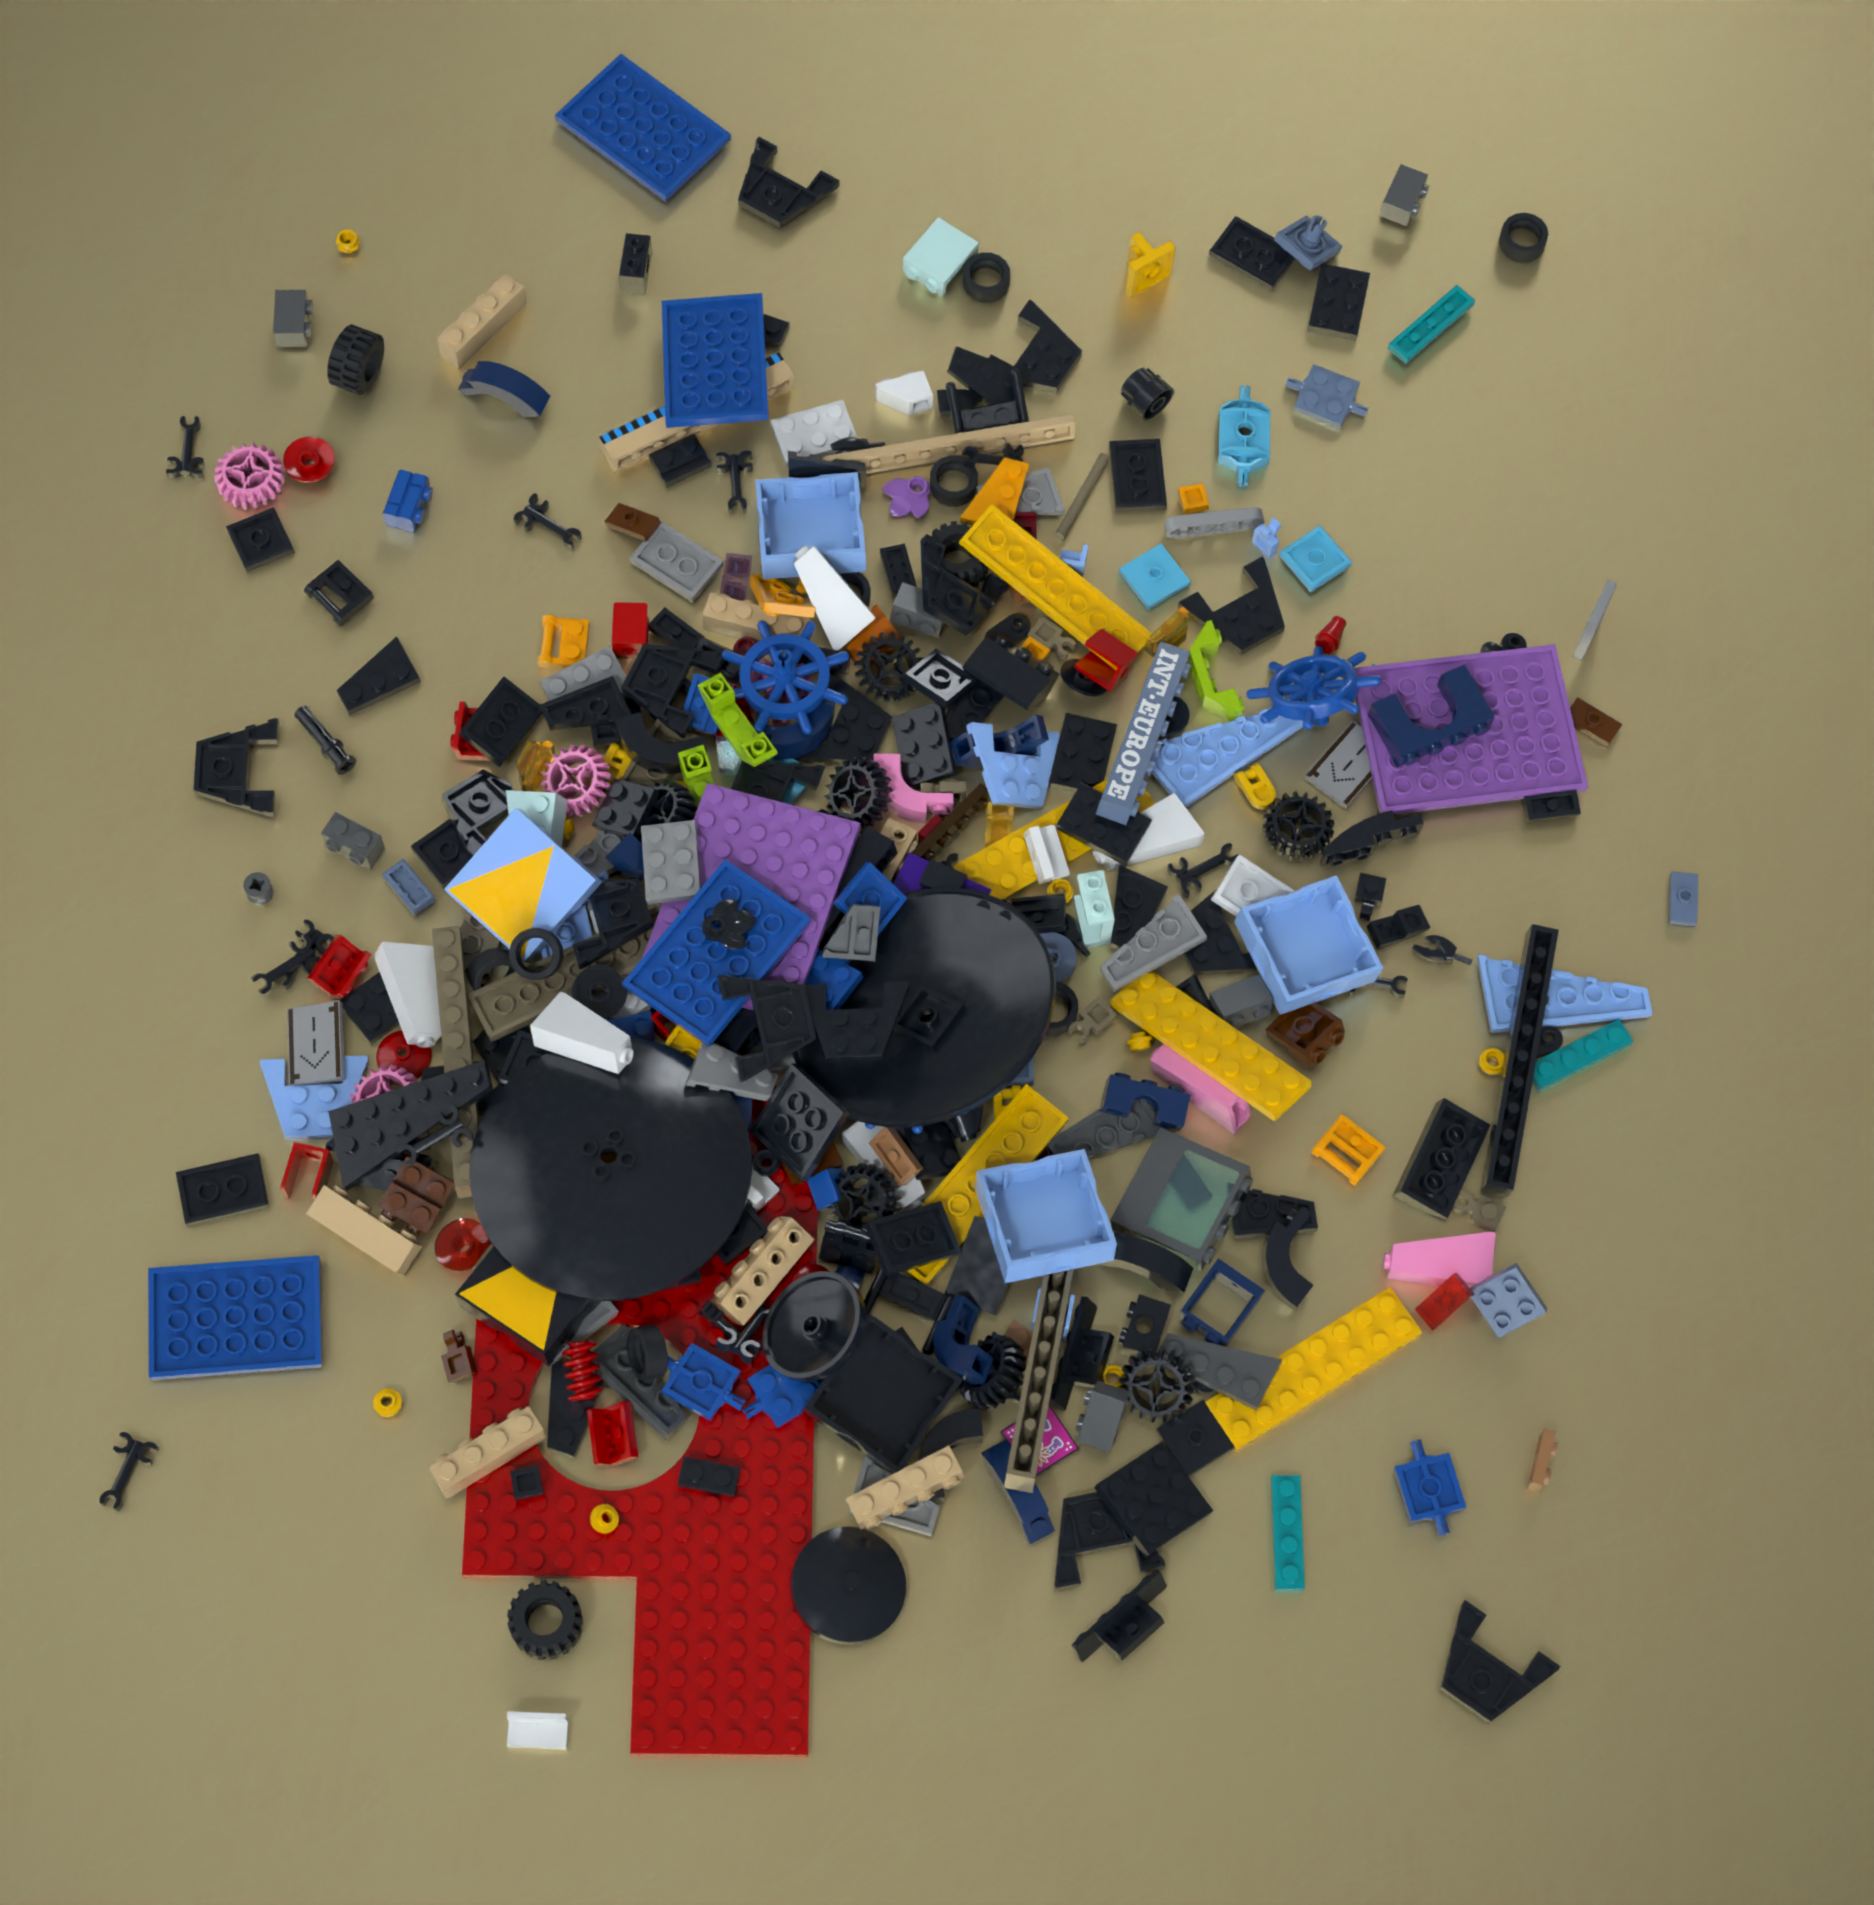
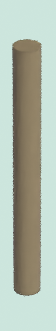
M1100 453L1055 533L1058 538L1064 539L1109 460L1106 454Z

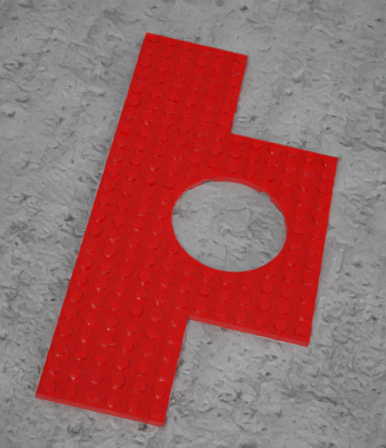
M751 1098L753 1111L752 1126L768 1100L762 1101ZM750 1132L749 1138L753 1161V1157L758 1151L768 1148ZM765 1160L761 1165L767 1168L771 1166V1162ZM781 1161L778 1172L768 1177L779 1188V1193L756 1214L767 1227L777 1217H792L814 1241L765 1299L763 1306L765 1309H770L780 1293L790 1285L791 1277L799 1267L808 1263L817 1264V1207L808 1182L806 1181L792 1187ZM480 1241L479 1259L490 1246V1241ZM749 1250L727 1267L715 1255L700 1268L701 1283L659 1291L635 1299L610 1301L618 1310V1315L601 1327H621L625 1324L626 1327L635 1328L655 1324L662 1332L664 1340L669 1342L681 1356L685 1354L690 1344L693 1343L741 1371L740 1376L733 1385L732 1393L746 1400L742 1409L756 1401L755 1392L747 1379L770 1365L765 1356L764 1349L752 1360L751 1364L744 1363L740 1359V1354L735 1355L731 1351L719 1350L716 1347L718 1337L723 1340L729 1339L723 1337L724 1332L716 1325L711 1327L704 1317H699L697 1314L707 1300L711 1301L715 1296V1289L722 1282H727L732 1276L734 1266L741 1260H745L751 1253ZM756 1312L751 1316V1318L746 1322L744 1326L733 1324L727 1317H725L724 1315L723 1317L727 1321H729L734 1327H736L740 1332H742L746 1325L749 1323V1321L756 1314ZM477 1318L474 1361L477 1374L473 1375L469 1436L473 1440L482 1435V1431L487 1426L493 1423L500 1424L507 1420L508 1414L520 1407L522 1409L530 1407L533 1386L544 1364L518 1347L507 1335L490 1328ZM765 1320L751 1338L758 1342L762 1348ZM725 1403L719 1408L712 1421L699 1415L697 1428L689 1447L672 1468L655 1480L635 1488L609 1491L577 1484L553 1468L544 1458L537 1444L467 1487L462 1562L463 1578L637 1579L630 1755L808 1757L810 1629L798 1616L790 1594V1576L794 1562L805 1545L812 1540L814 1419L807 1414L802 1413L777 1429L771 1418L763 1411L748 1420L742 1409L739 1411ZM689 1457L740 1467L735 1498L678 1487L683 1458ZM538 1465L544 1496L515 1501L510 1471ZM600 1504L611 1505L619 1516L617 1527L605 1534L597 1532L590 1523L592 1510ZM604 1513L602 1514V1520L608 1523L609 1517Z

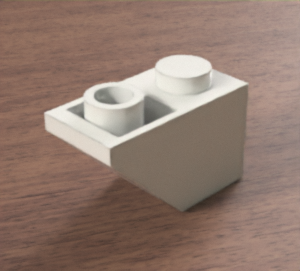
M924 370L909 372L904 376L894 379L887 378L875 384L876 401L902 413L911 415L933 409V394Z

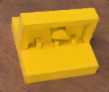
M1140 232L1131 236L1126 293L1130 298L1172 275L1176 247L1170 240L1153 249Z

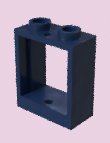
M1218 1258L1181 1309L1178 1319L1181 1320L1182 1326L1190 1332L1197 1331L1204 1336L1206 1342L1227 1347L1259 1303L1265 1290ZM1215 1279L1248 1301V1304L1225 1336L1191 1313Z

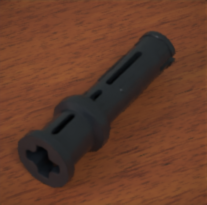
M303 705L295 711L294 717L298 719L310 736L321 747L322 756L325 759H329L335 766V772L338 775L349 772L355 766L357 760L353 755H349L346 752L342 741L331 736L307 705Z

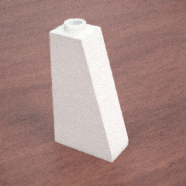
M813 544L811 547L805 545L794 554L797 558L794 560V565L812 605L816 608L817 616L833 650L838 651L876 617Z
M1175 792L1141 812V814L1152 819V822L1127 866L1202 845L1205 833ZM1096 850L1093 851L1096 861L1100 865L1104 864L1108 871L1118 869L1119 865L1125 867Z
M382 942L374 954L375 961L406 1042L421 1048L434 1046L441 1037L434 948L429 945Z
M560 992L530 1025L534 1046L617 1074L633 1058V1049L628 1034L563 992Z
M856 1122L842 1133V1142L859 1163L875 1164L877 1169H886L885 1176L891 1175L869 1145V1142L884 1127L876 1126L873 1129H868L865 1123ZM916 1177L906 1186L899 1187L895 1191V1195L902 1197L901 1200L896 1201V1205L902 1208L899 1213L921 1207L925 1201V1191L921 1181L916 1180ZM893 1178L891 1185H898V1183Z

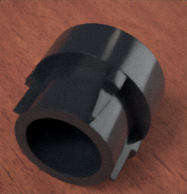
M1139 368L1133 372L1121 388V395L1128 401L1127 404L1144 421H1148L1159 414L1168 405L1174 394V389L1158 374L1155 375L1149 368Z

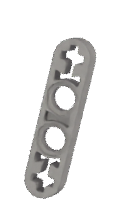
M1249 507L1173 516L1165 520L1164 526L1167 537L1183 538L1252 530L1264 524V518L1261 508Z

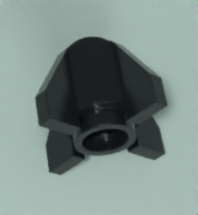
M983 1104L968 1111L966 1114L944 1121L954 1139L960 1138L962 1143L977 1138L976 1132L981 1131Z

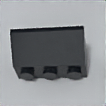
M994 632L984 638L962 668L1025 710L1046 700L1059 673L1053 670L1054 667L1050 663L1039 661L1033 657L1028 649L1018 647L1010 642L1011 639L1007 635Z

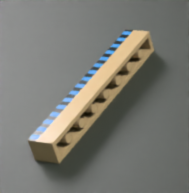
M779 352L774 355H767L768 400H771L794 389V375ZM665 406L652 409L648 414L640 418H633L623 426L604 432L603 435L599 436L600 450L614 473L648 458L649 454L692 434H699L718 424L666 428Z

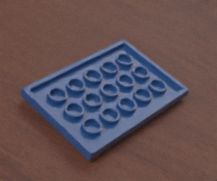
M623 54L618 55L555 114L558 123L665 202L731 140V134Z
M762 293L662 301L666 428L769 420Z
M724 859L626 977L622 985L632 994L709 1047L750 998V996L722 1001L717 976L728 975L730 977H745L764 981L812 922L811 917ZM735 899L737 911H746L756 918L754 927L743 934L746 941V947L743 949H728L720 941L713 942L708 940L702 932L703 921L706 917L712 915L715 905L723 900ZM711 925L714 929L721 928L718 925Z
M319 1255L148 1268L149 1379L152 1381L323 1367L321 1267Z

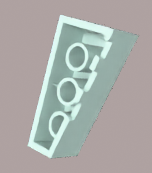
M506 790L508 815L515 808L523 810L546 830L558 846L562 848L568 800L557 793Z

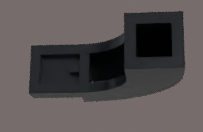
M640 712L615 719L616 732L624 752L637 765L649 771L661 774L682 773L678 758L679 752L704 745L707 754L704 736L677 743H663L649 735Z
M1303 1206L1297 1211L1292 1209L1283 1220L1287 1224L1285 1227L1278 1221L1273 1223L1266 1235L1262 1249V1265L1265 1277L1273 1292L1292 1309L1298 1307L1314 1286L1295 1270L1289 1255L1293 1237L1312 1214Z
M1114 1232L1117 1242L1114 1261L1095 1264L1133 1271L1151 1280L1161 1290L1180 1293L1185 1292L1194 1269L1184 1259L1155 1243Z
M980 1408L955 1412L940 1420L925 1437L918 1461L947 1446H950L951 1450L962 1445L982 1443L983 1429ZM943 1487L934 1492L935 1495L932 1497V1502L937 1505L944 1504L945 1495Z

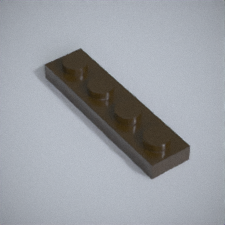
M980 783L911 853L928 861L930 859L934 860L936 853L941 848L945 849L948 847L954 835L959 830L963 831L969 825L971 817L976 812L979 814L986 808L989 802L987 787Z

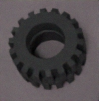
M353 324L346 326L337 337L329 356L327 368L329 383L357 395H363L375 382L383 362V337Z
M951 521L949 526L946 523L940 525V530L935 528L932 531L931 537L946 545L940 567L971 586L978 587L979 581H984L989 568L959 544L962 537L971 528L967 526L968 522L962 521V524H957L956 521ZM952 551H961L969 555L970 559L963 563H953L948 561L944 555Z
M540 1580L538 1585L532 1582L528 1584V1589L525 1591L520 1589L517 1592L519 1596L516 1599H512L510 1603L512 1606L511 1610L508 1609L507 1613L509 1622H507L508 1628L517 1647L521 1651L524 1650L526 1655L533 1657V1655L537 1656L539 1660H545V1657H550L551 1660L556 1659V1655L560 1653L565 1655L568 1653L570 1646L574 1647L577 1644L576 1639L582 1633V1611L574 1594H571L566 1586L561 1587L555 1581L549 1584L546 1580ZM545 1605L557 1607L561 1611L563 1619L555 1632L548 1635H538L530 1630L528 1621L534 1610Z

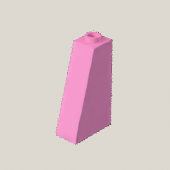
M1165 1044L1154 1050L1150 1059L1154 1074L1168 1085L1184 1089V1093L1191 1094L1190 1102L1235 1135L1251 1116L1249 1103Z
M1483 1232L1393 1244L1390 1252H1385L1383 1269H1387L1386 1279L1468 1291L1472 1286L1492 1276L1496 1232Z

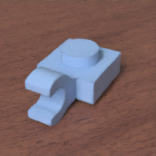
M1274 517L1268 526L1261 524L1254 529L1252 543L1268 559L1277 553L1279 544L1276 533L1280 529L1281 524Z

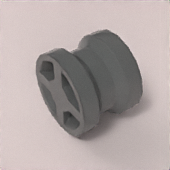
M255 872L248 875L244 880V891L251 903L264 905L272 899L274 891L267 875Z

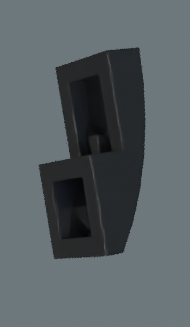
M1420 905L1397 910L1394 915L1370 921L1366 926L1377 950L1410 939L1431 928Z

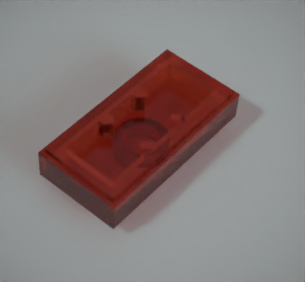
M1454 1273L1417 1306L1415 1310L1433 1331L1475 1294L1458 1273Z

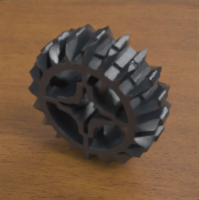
M884 632L878 635V639L875 636H871L869 643L864 642L861 645L864 651H858L856 654L860 660L855 661L854 666L861 670L855 673V677H863V680L859 682V686L863 687L867 684L869 688L865 693L869 695L872 691L876 692L875 700H879L881 695H884V702L888 703L892 695L893 700L899 702L901 695L907 699L910 696L909 691H916L915 688L903 681L906 672L901 667V660L905 657L910 670L924 658H916L920 648L912 650L910 647L914 643L913 640L904 643L905 635L903 634L897 640L895 639L894 632L889 633L888 639ZM891 648L898 652L890 656L884 652L880 653L878 649ZM871 658L878 668V674L875 678L870 669ZM896 659L897 661L893 664L894 668L883 676L882 674L886 670L885 667ZM885 679H892L895 682L899 681L902 685L890 687L881 683Z
M865 757L851 758V761H843L842 766L835 767L836 775H829L832 782L825 785L830 789L829 794L824 796L830 800L826 807L833 810L831 814L860 822L861 829H866L867 826H875V820H883L882 812L886 813L889 811L886 804L893 801L888 797V794L893 789L888 787L892 779L885 776L887 770L881 768L878 762Z
M664 780L661 784L657 782L654 784L653 788L660 794L645 826L694 820V812L697 810L695 805L696 799L689 792V789L673 780L671 782ZM641 833V835H640V837H639V839H638L641 843H642V833Z
M1297 791L1293 792L1292 797L1285 792L1282 800L1276 797L1273 805L1267 807V814H1264L1263 817L1265 824L1262 827V831L1267 833L1265 835V842H1272L1271 850L1279 848L1278 854L1280 857L1287 853L1289 854L1288 859L1290 861L1295 855L1298 856L1300 862L1304 860L1305 855L1312 859L1315 853L1319 855L1323 853L1324 847L1327 848L1334 834L1332 829L1334 827V820L1330 819L1332 816L1331 810H1325V802L1318 804L1317 795L1309 799L1307 791L1303 794V797H1300ZM1297 811L1294 814H1285L1287 812ZM1298 819H1301V821H1300L1301 828H1299V831H1298V834H1297V833H1296L1297 827H1295V825L1298 823ZM1282 832L1287 833L1290 839L1286 837ZM1303 838H1310L1308 841H1300Z
M858 1163L857 1166L851 1165L847 1168V1171L839 1173L840 1180H835L841 1200L830 1205L835 1207V1211L831 1213V1216L839 1217L838 1220L846 1221L847 1225L862 1229L866 1224L862 1222V1219L868 1213L876 1214L877 1216L874 1219L892 1215L894 1212H899L902 1209L896 1205V1201L901 1200L902 1197L895 1195V1191L900 1186L897 1184L891 1185L894 1176H885L886 1169H877L875 1164ZM862 1178L869 1180L862 1188L853 1187Z
M997 1333L993 1337L987 1335L984 1341L979 1339L977 1344L979 1348L994 1358L985 1384H971L962 1380L958 1386L960 1389L959 1393L968 1403L988 1410L990 1407L996 1409L999 1403L1005 1404L1008 1396L1013 1397L1015 1388H1020L1018 1385L1019 1381L1024 1379L1022 1372L1026 1370L1025 1361L1027 1357L1024 1355V1350L1012 1338Z
M1150 1346L1148 1348V1355L1143 1350H1138V1359L1130 1356L1128 1359L1130 1365H1123L1122 1368L1126 1375H1120L1119 1382L1125 1384L1120 1388L1130 1392L1127 1404L1133 1403L1130 1407V1412L1134 1413L1139 1409L1141 1411L1139 1415L1140 1420L1144 1419L1146 1414L1151 1415V1423L1155 1422L1156 1416H1160L1161 1422L1164 1423L1167 1420V1414L1174 1420L1178 1416L1177 1410L1185 1413L1187 1409L1185 1404H1191L1193 1401L1189 1394H1194L1196 1391V1387L1190 1385L1195 1382V1376L1187 1375L1191 1372L1192 1366L1186 1365L1182 1367L1185 1357L1181 1356L1177 1360L1174 1359L1176 1351L1173 1349L1169 1355L1164 1354V1346L1160 1347L1158 1353H1155L1153 1346ZM1155 1365L1153 1373L1143 1374L1142 1377L1135 1376L1142 1368ZM1165 1367L1175 1373L1179 1382L1166 1375ZM1159 1373V1381L1161 1388L1158 1390L1156 1396L1154 1380H1156L1157 1375ZM1136 1386L1139 1387V1390L1146 1391L1149 1394L1150 1402L1140 1396ZM1173 1392L1179 1393L1174 1400L1165 1404H1159L1160 1398L1163 1395H1172Z

